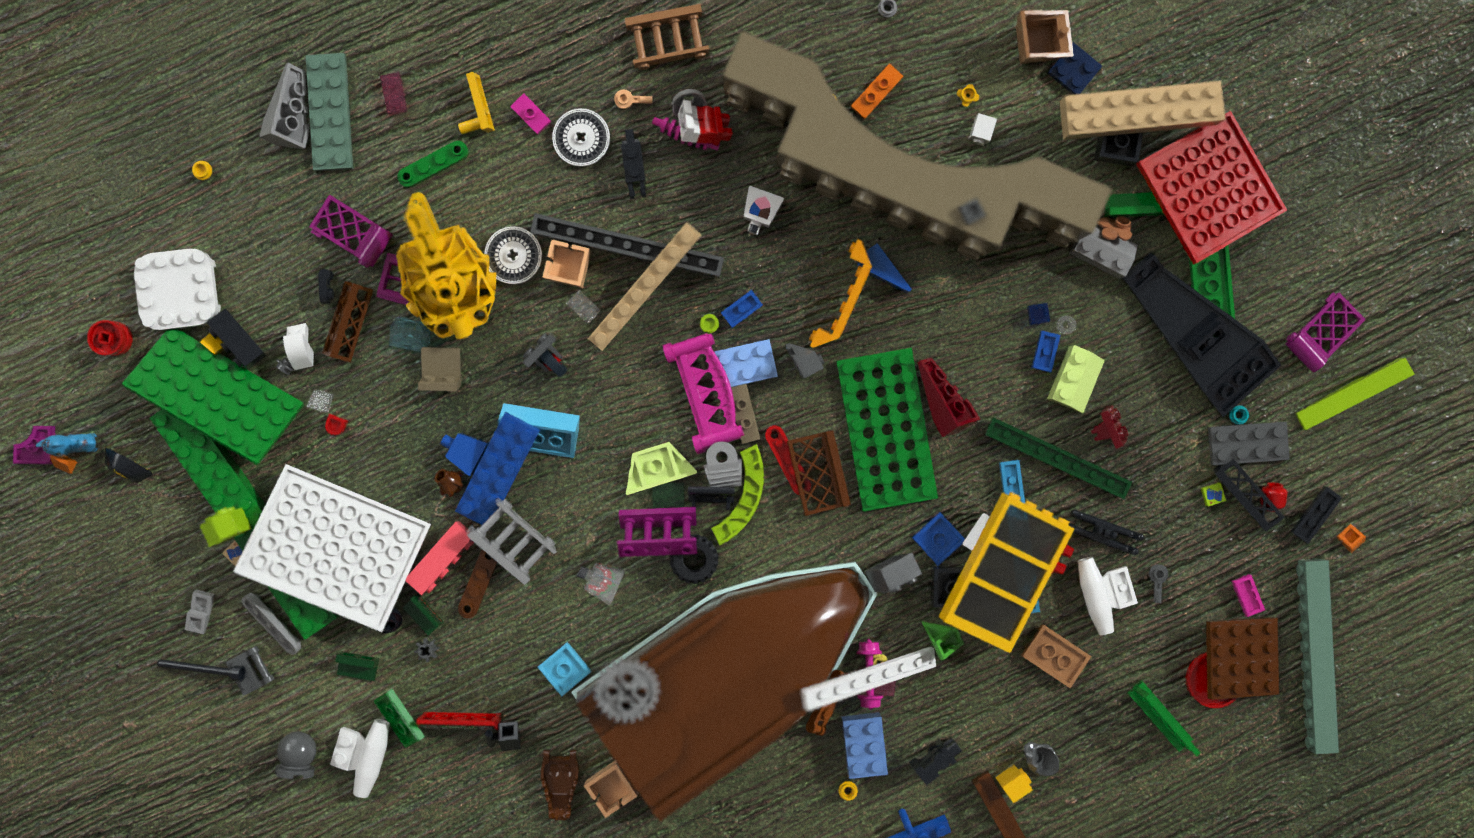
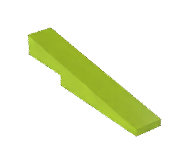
M1398 358L1296 412L1295 415L1303 429L1307 430L1415 374L1406 358Z

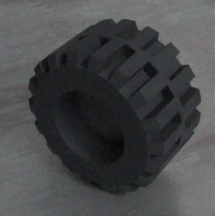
M695 534L691 535V538H696L697 548L701 549L706 557L702 568L698 570L687 568L683 562L684 554L670 555V566L673 569V573L678 576V579L684 580L688 584L703 583L708 578L710 579L718 565L716 546L707 537Z

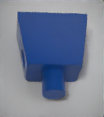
M458 433L455 439L445 435L440 445L449 449L445 457L469 476L474 474L489 442L463 433Z

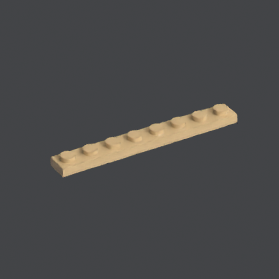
M686 222L588 339L603 351L701 237V234Z

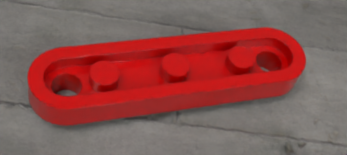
M776 425L770 426L765 432V438L792 490L799 495L787 445L789 440L781 427ZM773 431H776L778 433V437L776 439H773L771 437V433ZM799 462L798 470L805 474V471L801 463ZM806 478L803 482L805 484L803 489L809 493L811 482Z

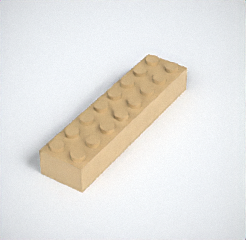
M1221 81L1068 95L1059 101L1063 140L1214 126L1225 120Z

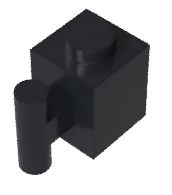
M518 721L498 723V732L492 733L491 730L485 731L489 747H494L496 743H499L501 751L521 749Z

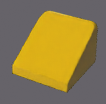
M210 333L200 342L213 354L217 355L224 350L220 345L223 343L220 338L217 337L215 339Z

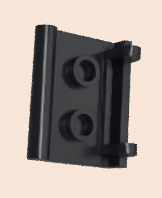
M688 486V502H692V507H696V502L726 503V510L730 511V503H734L735 487Z

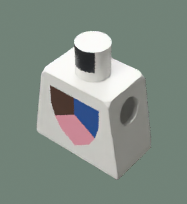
M749 186L744 219L750 221L747 232L758 235L761 225L769 228L784 198Z

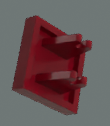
M1112 404L1105 407L1100 413L1103 422L1096 425L1091 433H1098L1094 438L1095 441L1111 438L1117 449L1124 446L1128 440L1129 433L1125 425L1122 426L1120 423L1121 415L1117 408L1114 409Z

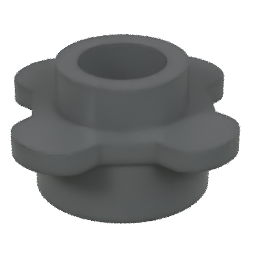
M288 359L276 360L278 362L276 368L283 373L289 375L292 371H296Z

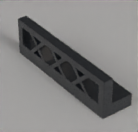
M1234 458L1223 467L1218 465L1213 469L1215 475L1265 531H1268L1285 518ZM1234 465L1238 470L1237 478L1230 477L1225 471ZM1240 481L1251 484L1250 492H1244L1240 489ZM1252 496H1261L1264 499L1263 506H1255L1252 502ZM1265 510L1274 511L1278 516L1269 522L1265 517Z

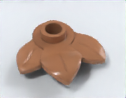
M1118 216L1115 220L1104 217L1098 220L1097 224L1104 228L1101 233L1103 238L1115 240L1119 237L1123 241L1131 239V221L1127 217Z

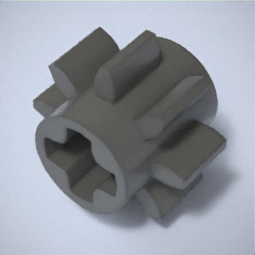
M426 637L423 639V643H416L419 648L414 653H418L420 656L418 660L423 658L426 659V662H429L430 656L433 658L438 656L435 651L440 647L434 644L435 639L428 641ZM428 646V647H429V650H428L429 652H428V653H425V652H424V651H425V647Z

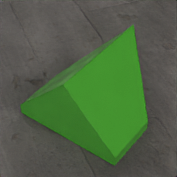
M921 621L940 660H944L964 645L956 627Z

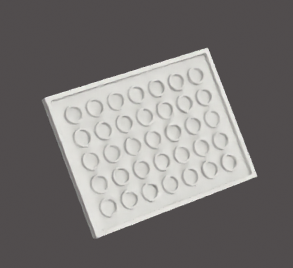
M286 464L233 572L383 632L431 524Z

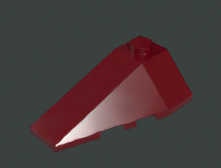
M932 358L917 362L933 422L942 437L955 434L980 420L967 398L964 400L959 395L957 386H952L946 380V374Z

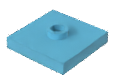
M568 642L537 667L561 696L565 695L592 672Z

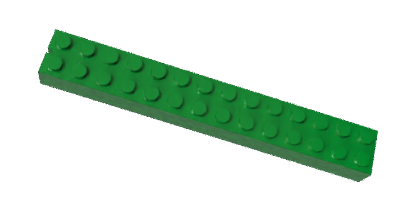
M161 409L151 416L150 420L213 510L217 512L224 508H243L252 529L233 538L241 550L244 551L266 504L225 446ZM267 586L304 640L312 637L341 616Z

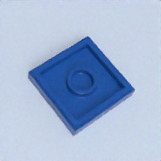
M941 512L937 513L912 537L937 566L960 547L965 540Z

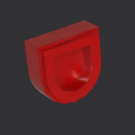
M328 414L325 430L330 435H340L344 432L349 420Z

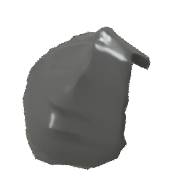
M1034 742L1025 744L1026 764L1035 775L1053 776L1059 771L1058 756L1050 745Z

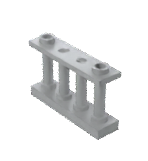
M498 497L496 504L499 508L480 528L477 527L475 529L471 526L466 531L467 537L526 585L530 580L529 569L547 550L555 554L557 552L554 546L556 543L547 536L545 538L511 509L513 506L506 499L502 501ZM506 512L514 520L495 540L489 541L485 537V533ZM519 525L528 531L509 553H503L500 550V545ZM533 537L542 543L523 565H518L514 562L515 556Z

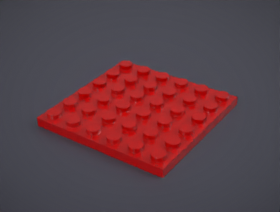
M1231 111L1225 113V120L1220 124L1200 127L1136 163L1193 265L1287 211Z

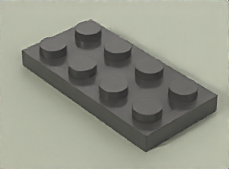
M1287 422L1208 427L1211 465H1224L1233 458L1237 463L1289 460Z

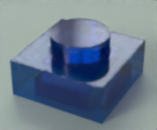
M1048 303L1027 306L1030 325L1050 322Z

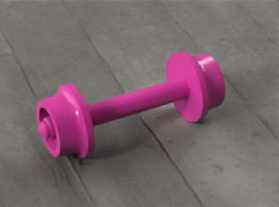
M868 639L866 642H859V650L856 651V654L865 655L866 668L873 666V654H882V651L879 649V642H872ZM873 688L867 690L866 694L858 695L857 698L860 699L861 707L872 710L873 708L881 707L883 695L874 694Z

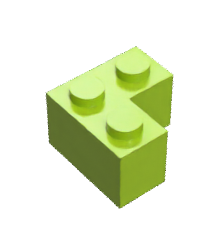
M235 507L224 508L215 512L216 515L206 518V523L200 525L209 547L218 545L252 529L243 508L235 509Z

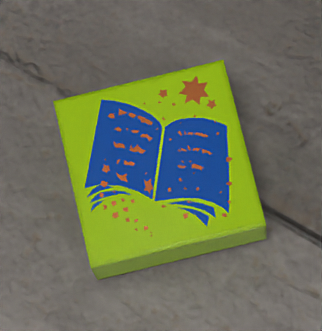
M1220 482L1201 488L1206 506L1226 501Z

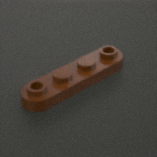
M483 549L479 554L458 606L459 614L464 618H472L478 613L498 563L493 558L488 559L486 557L487 553ZM465 606H470L471 611L466 612Z

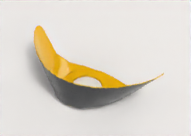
M105 448V465L110 471L132 482H141L153 475L151 471L133 460Z

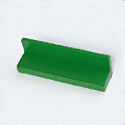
M1153 193L1109 194L1104 206L1105 217L1109 218L1118 216L1165 215Z

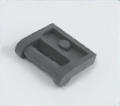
M257 646L226 662L228 668L235 665L246 668L244 680L242 682L236 681L243 696L275 680L258 653L260 650ZM249 656L252 657L263 678L262 680L259 679L248 658Z

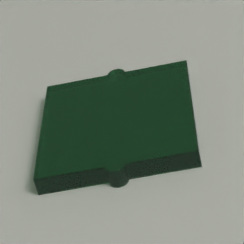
M668 482L653 487V509L684 507V483Z

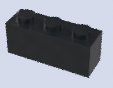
M226 308L207 322L210 327L208 332L215 339L217 337L220 338L223 342L220 345L227 353L231 351L234 354L235 358L233 360L240 368L244 366L249 370L266 357L261 348Z

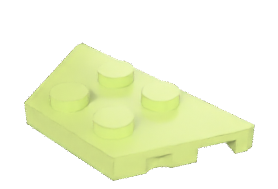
M670 442L632 453L626 495L697 474V470Z

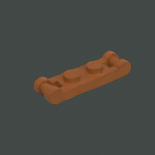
M836 669L832 672L829 680L849 673ZM838 701L815 708L806 724V731L819 736L825 735L826 724L832 716Z

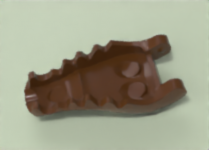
M543 750L541 782L546 801L548 802L549 818L555 821L567 820L571 815V803L579 777L576 750H570V756H550V750Z

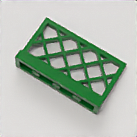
M1143 681L1137 683L1127 692L1178 752L1185 748L1196 757L1201 753L1191 742L1193 738Z

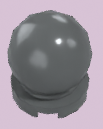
M294 731L287 734L279 742L277 756L281 764L275 766L277 777L293 779V775H303V779L314 777L315 767L310 764L315 759L317 750L316 743L311 735L302 731Z

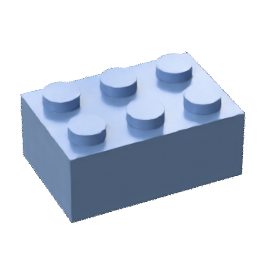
M880 713L841 716L849 779L888 775Z

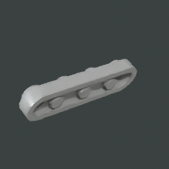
M248 593L242 598L244 607L287 653L294 655L301 650L300 639L288 630L285 623L280 622L273 610L267 608L257 594Z

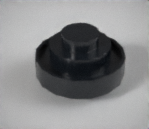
M393 608L383 632H378L385 634L396 631L403 621L400 611Z

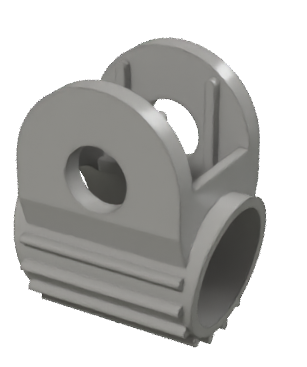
M717 442L711 445L706 454L707 464H704L710 487L742 486V459L737 458L735 448L727 442ZM720 451L725 452L728 457L722 463L716 459V455Z

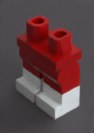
M683 100L678 112L682 141L713 144L715 146L719 145L720 140L730 141L732 128H725L730 123L729 114L721 113L720 107L714 106V108L710 106H693L691 101Z

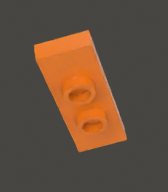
M889 63L851 105V108L865 120L898 84L903 75Z

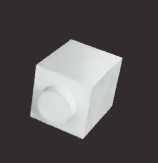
M978 113L975 117L969 139L973 140V143L976 145H987L991 140L997 119Z

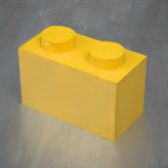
M1015 765L995 777L1013 803L1033 790L1029 785L1032 781L1022 768L1017 769Z

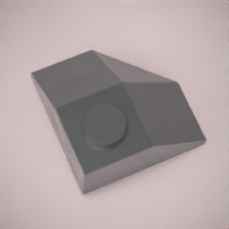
M790 343L785 345L802 379L823 369L822 365L825 362L820 353L816 354L813 350Z

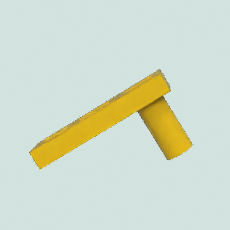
M474 72L467 73L466 76L478 117L459 123V130L461 134L478 129L487 133L495 131L480 76Z

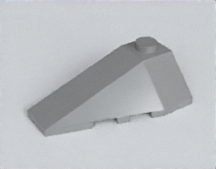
M290 63L285 64L264 117L259 138L279 146L305 149L309 134V124L306 121L308 107H305V95L307 93L304 70Z

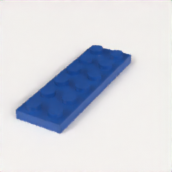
M505 412L455 512L483 525L499 508L496 504V499L499 497L503 501L506 498L540 429Z

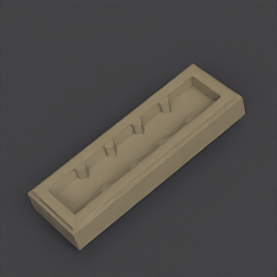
M747 384L731 387L737 426L741 425L744 436L741 437L742 444L760 440Z

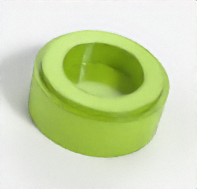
M712 314L704 315L700 320L701 329L708 334L714 333L719 327L718 318Z

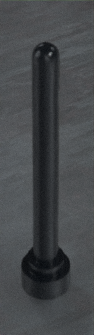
M162 659L157 661V666L223 675L228 676L232 681L242 682L246 675V668L238 665L231 668Z

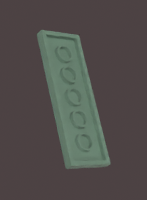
M346 54L306 55L313 170L353 169Z

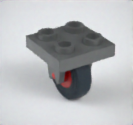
M551 332L548 335L544 333L537 340L538 345L535 348L531 346L523 354V363L528 368L535 362L546 373L550 370L562 377L567 372V368L561 363L563 355L551 345L556 340V337Z

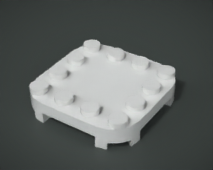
M198 249L150 253L138 258L135 261L134 278L138 312L142 324L151 329L163 331L208 325L207 322L221 310V305H218L215 261L207 253Z

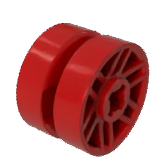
M101 320L90 327L87 334V342L89 347L97 354L121 356L130 349L133 337L130 329L125 324Z

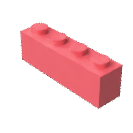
M460 521L455 522L406 578V582L421 595L426 592L430 593L437 586L435 584L437 579H443L449 572L447 568L452 563L455 565L462 558L461 552L464 549L469 550L474 544L467 537L466 531L468 528Z

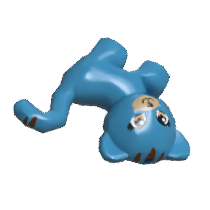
M94 433L71 434L68 436L52 435L39 441L36 447H42L46 453L58 457H65L69 453L96 452L98 450L95 448V437L97 435Z

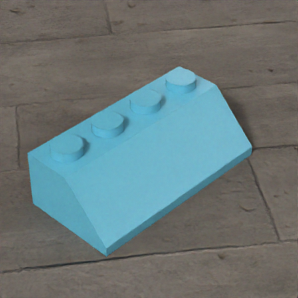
M503 404L498 425L504 413L507 412L540 429L530 451L574 458L579 432V415Z

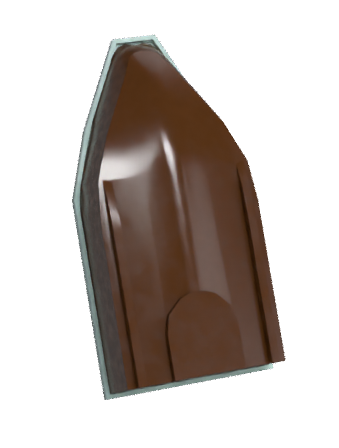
M856 562L770 574L713 591L621 656L624 662H627L628 657H630L632 663L638 658L639 665L646 662L645 669L652 667L653 671L651 674H657V678L654 681H659L660 686L656 688L660 689V694L655 696L658 697L659 701L653 702L655 709L648 708L649 715L642 713V720L636 716L634 723L630 718H627V722L624 723L621 717L616 722L615 715L609 719V711L602 713L603 706H597V702L600 699H595V694L599 692L594 691V686L598 685L596 678H601L599 672L572 690L571 693L576 698V703L584 717L591 723L636 791L640 793L648 804L653 815L661 822L777 740L806 714L807 710L803 707L801 690L829 680L832 672L839 667L878 593L874 592L870 582ZM621 657L615 660L617 664L620 663ZM626 673L623 675V678L629 680L633 678V674ZM615 677V680L621 683L620 679ZM623 685L624 692L628 691L631 694V688L627 690ZM611 686L607 690L614 693L618 688ZM643 687L636 690L638 694H644L647 691ZM633 697L636 703L640 702L639 700L635 699V697ZM623 701L621 705L623 707H629L631 705V702Z

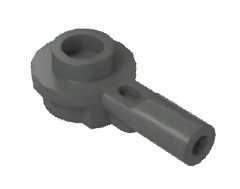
M1156 564L1149 569V578L1154 582V602L1161 603L1162 583L1168 578V570L1165 566Z

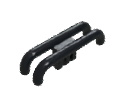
M1075 509L1071 511V516L1094 524L1092 532L1068 524V526L1074 528V534L1131 555H1138L1139 550L1137 548L1115 541L1118 533L1142 541L1144 539L1143 534Z

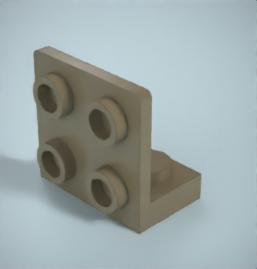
M422 347V378L418 382V390L458 391L461 386L460 348Z

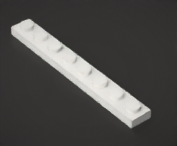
M927 647L802 689L803 707L809 711L936 667L934 648Z

